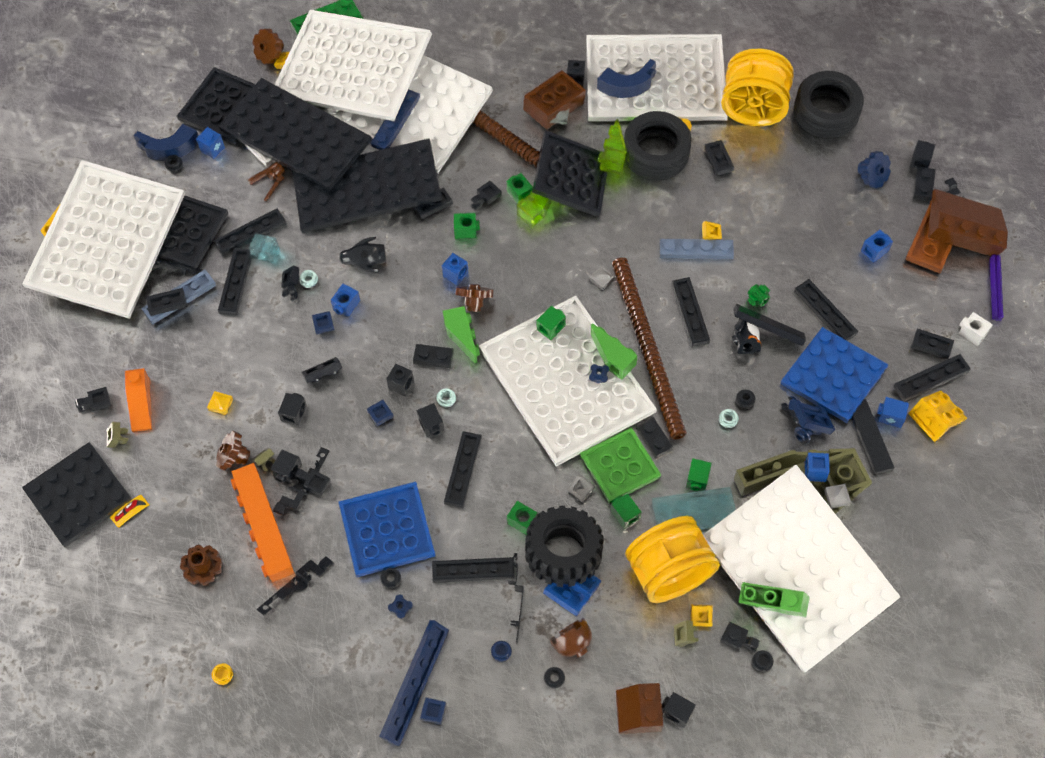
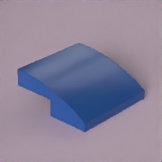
M593 575L591 578L586 577V582L582 584L575 582V586L568 587V584H563V587H557L556 583H552V585H547L543 594L577 616L602 581Z

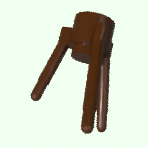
M275 162L270 167L249 178V184L252 185L265 176H268L271 180L275 179L276 182L264 198V201H267L278 184L284 179L282 175L285 173V170L278 162Z

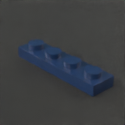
M408 89L395 120L385 119L370 142L373 148L382 150L391 147L410 116L411 111L418 103L419 93Z

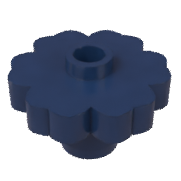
M875 151L869 154V158H865L864 161L859 163L858 173L862 176L865 185H869L870 188H879L883 186L884 182L888 181L891 173L889 156L884 155L883 152Z

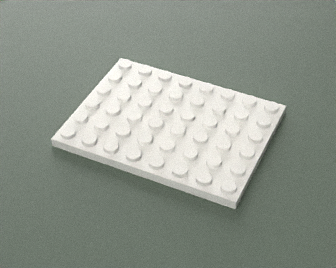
M309 10L275 85L314 106L394 121L432 33L426 29Z
M722 34L586 35L588 121H632L637 116L651 111L668 112L680 119H688L689 121H727L728 115H726L721 105L725 87ZM650 59L656 61L655 70L657 71L651 80V87L638 96L617 98L606 95L597 89V79L607 67L619 74L631 75L637 73Z
M423 55L408 88L420 94L419 101L411 111L410 116L391 147L430 138L436 171L439 173L493 92V88ZM330 108L324 109L325 112L370 135L372 139L385 120Z
M82 160L22 283L23 286L130 319L184 198V190Z
M577 296L554 307L560 309L565 314L566 326L552 340H549L537 331L536 320L543 314L541 313L479 345L480 352L555 466L568 461L581 452L651 416L657 410L631 372L623 380L610 371L607 373L608 381L605 383H595L589 379L591 365L604 366L605 364L591 337V324L593 323L596 326L597 324Z
M797 465L703 534L713 550L715 558L718 559L720 565L740 591L742 582L804 591L810 597L806 617L787 615L753 607L803 673L807 672L900 598L896 590Z

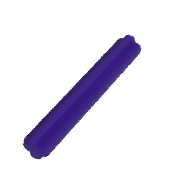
M993 254L990 257L992 319L994 321H1001L1004 317L1000 255Z

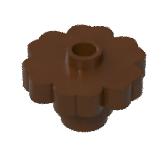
M260 29L259 34L254 35L252 43L255 48L253 52L257 60H261L263 64L275 63V59L280 58V53L284 49V43L278 37V34L273 33L272 29Z
M469 284V286L456 287L455 295L465 297L464 306H466V311L480 312L481 307H483V299L493 298L494 289L484 288L478 284Z
M232 430L223 439L216 456L217 468L226 471L234 463L237 465H245L250 457V450L242 445V441H240L242 435Z
M199 544L189 548L188 555H184L180 563V569L184 572L183 577L192 585L200 582L203 586L214 582L215 575L222 572L223 562L219 558V553L210 545L203 548Z

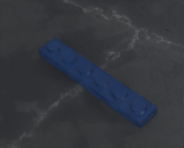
M429 620L379 735V738L393 746L399 747L449 632V629L435 620Z

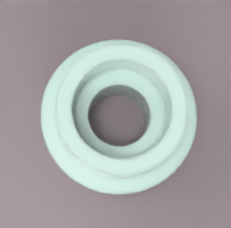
M312 270L303 271L299 279L300 284L306 288L315 286L318 282L317 274Z
M448 388L440 390L436 397L438 404L442 407H450L456 401L455 393ZM444 397L450 398L449 400H443Z
M732 409L723 410L719 415V422L723 427L733 428L738 423V415ZM725 418H731L732 421H727Z

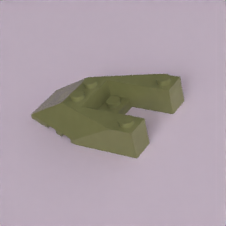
M855 448L829 449V451L808 450L805 452L791 450L737 469L734 476L741 496L766 488L795 465L805 475L804 462L809 452L829 454L830 473L826 482L810 481L827 504L825 487L845 484L852 501L872 484V481ZM844 506L831 509L836 514Z

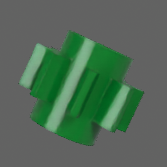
M755 284L747 293L749 295L747 301L753 307L755 305L762 307L770 300L769 292L771 290L765 284L763 286Z

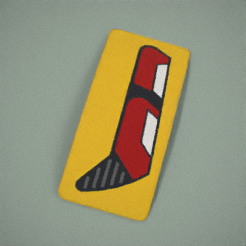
M138 495L118 509L110 518L119 528L135 514L148 507L149 503L142 495Z

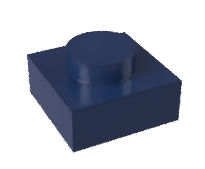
M330 311L312 315L316 335L335 330Z
M384 400L367 408V412L376 426L394 417Z
M425 697L420 720L441 725L446 702Z

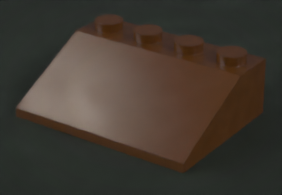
M937 189L933 190L928 238L988 256L993 254L999 255L1007 248L1008 231L1001 209Z

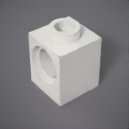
M973 312L969 318L965 316L959 326L962 328L958 334L978 346L989 333L993 324Z

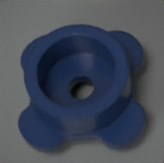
M591 365L589 379L595 383L607 382L609 367L607 365Z
M398 594L395 596L394 602L388 605V610L394 612L398 618L402 619L409 609H412L413 604L411 601L405 600L403 595Z

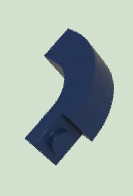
M650 59L637 73L631 75L619 74L607 67L597 79V89L606 95L617 98L638 96L651 87V80L657 71L655 70L656 61Z
M182 124L172 136L164 139L152 138L139 131L133 136L136 145L141 150H145L148 158L156 161H165L170 155H177L181 158L189 154L198 145L196 138L199 135L197 130Z

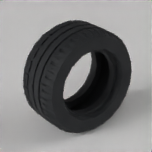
M820 71L808 76L800 84L794 102V116L799 125L813 136L828 139L841 137L848 134L857 125L864 104V96L859 85L851 77L837 71ZM818 96L833 97L842 102L846 109L840 113H826L817 109L811 100Z
M651 111L634 118L625 130L623 142L624 160L628 167L641 177L652 180L673 177L685 168L689 160L692 141L690 130L680 118L668 112ZM661 136L669 139L674 144L675 149L668 154L652 155L645 152L639 143L647 137Z

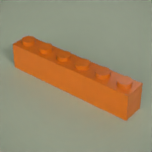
M252 463L231 471L233 479H230L234 491L238 489L240 494L236 498L240 508L244 506L246 511L242 514L246 525L250 524L252 530H249L252 542H257L258 547L255 548L258 559H263L264 565L261 568L265 578L269 576L271 582H275L295 574L255 464Z

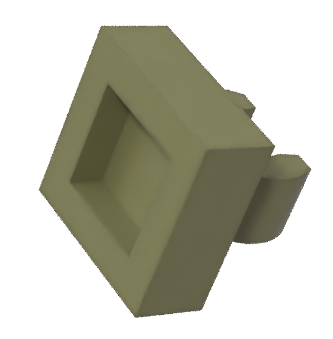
M112 422L107 429V447L115 448L118 443L126 444L128 438H123L120 435H126L128 432L127 428H120V422Z
M266 448L251 459L255 466L261 465V469L265 472L268 471L265 466L266 462L270 461L272 464L275 462V459L270 458L274 455L270 448Z
M685 620L674 625L675 646L683 647L699 641V638H694V632L698 631V628L693 626V621Z

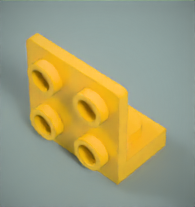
M941 390L921 398L908 413L934 442L938 441L951 427L967 419L962 409L957 407L950 400V397Z

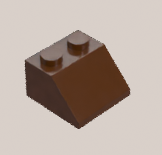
M660 683L636 684L616 690L619 734L662 732L663 715Z

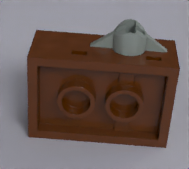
M561 70L524 95L523 110L546 130L556 123L566 125L568 115L584 104L586 90Z

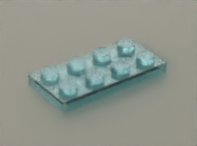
M731 487L652 498L651 501L656 525L676 517L692 516L695 518L701 532L710 530L736 510Z

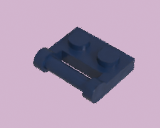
M797 399L790 400L789 409L795 412L802 428L830 435L836 430L823 406L804 404Z

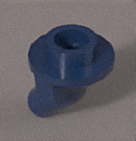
M799 426L795 428V437L798 441L804 443L810 442L812 434H822Z

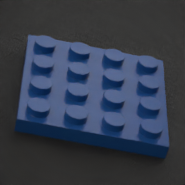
M822 327L783 377L781 385L811 403L823 406L828 413L848 423L863 400L887 370L889 364Z
M416 482L338 501L356 578L388 568H395L436 557Z

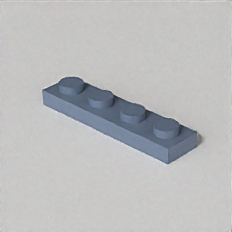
M660 239V258L733 259L734 257L733 240Z
M203 270L172 290L183 288L186 301L189 303L215 287L216 284L208 272ZM147 305L141 308L152 325L176 311L173 310L150 316Z

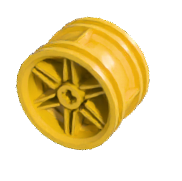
M749 49L734 55L727 66L725 78L727 84L724 87L721 101L722 109L726 115L734 121L748 126H768L781 121L788 113L789 91L793 83L794 70L790 61L781 54L767 49Z
M692 516L676 517L652 527L636 538L625 552L627 560L630 561V565L638 577L644 592L647 593V597L652 603L666 602L692 591L713 576L720 566L713 550L710 548L700 527L697 526L695 518Z

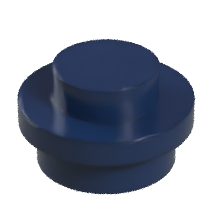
M497 641L491 648V655L496 661L504 662L511 657L512 648L506 641Z

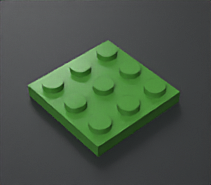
M632 427L580 453V457L609 504L620 495L623 497L627 493L630 494L661 478L660 471Z

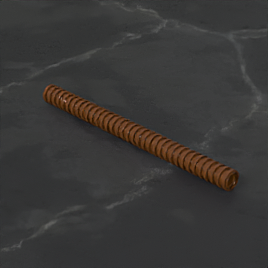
M480 110L472 124L480 127L489 136H492V138L509 148V150H513L514 153H517L518 156H521L522 159H525L526 162L537 168L540 151L528 145L523 139H520L516 134Z
M617 258L612 262V267L617 277L640 350L642 351L645 365L649 371L648 374L651 376L650 380L661 407L662 416L665 418L664 422L667 423L666 427L668 428L670 439H681L687 434V431L684 430L685 426L679 414L680 411L672 393L663 362H661L662 359L649 326L643 303L639 297L633 274L629 268L627 258Z

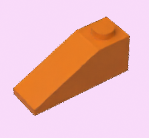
M144 368L125 371V389L132 432L152 430L150 378Z

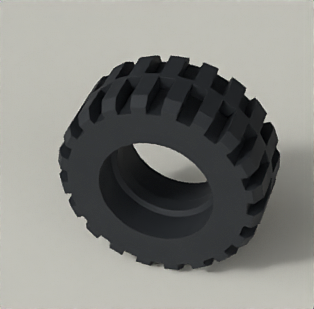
M559 506L557 509L554 507L548 508L546 513L542 511L537 515V518L532 519L530 527L526 531L525 558L526 562L529 563L528 567L532 572L536 571L535 576L540 580L544 578L545 583L550 585L556 583L557 587H563V584H568V587L575 586V582H579V584L586 582V577L591 578L595 574V570L599 568L602 559L604 537L601 534L602 529L600 525H596V520L593 516L588 517L586 511L581 510L580 512L577 510V507L565 508V506ZM556 536H569L577 540L583 549L576 555L563 557L550 552L545 543Z

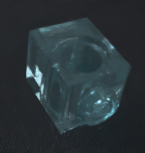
M257 233L249 247L252 258L273 263L275 257L280 252V246H278L276 238Z

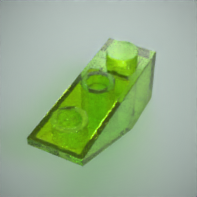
M616 119L614 126L610 125L608 132L610 137L604 141L603 149L605 150L600 152L598 162H601L600 170L620 175L625 163L627 149L619 119Z
M531 191L529 196L521 199L516 205L517 216L533 228L545 218L551 199Z

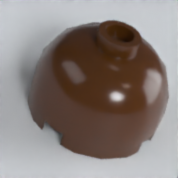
M582 618L580 622L577 620L559 632L560 637L555 638L553 636L549 640L560 655L564 657L576 655L579 658L588 652L587 647L591 643L592 632L585 619Z

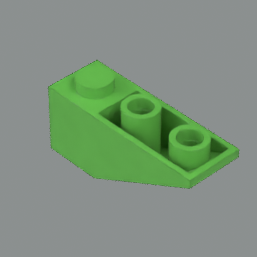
M465 306L443 310V320L447 336L475 364L478 363L477 356H480L478 344L474 345L473 340L476 339L474 328L470 329L469 326L472 323L470 312L466 313Z
M591 324V337L604 364L609 367L611 373L623 380L637 365L636 353L631 348H626L617 338L608 335L602 327Z
M742 582L739 603L787 615L806 617L810 597L804 591Z

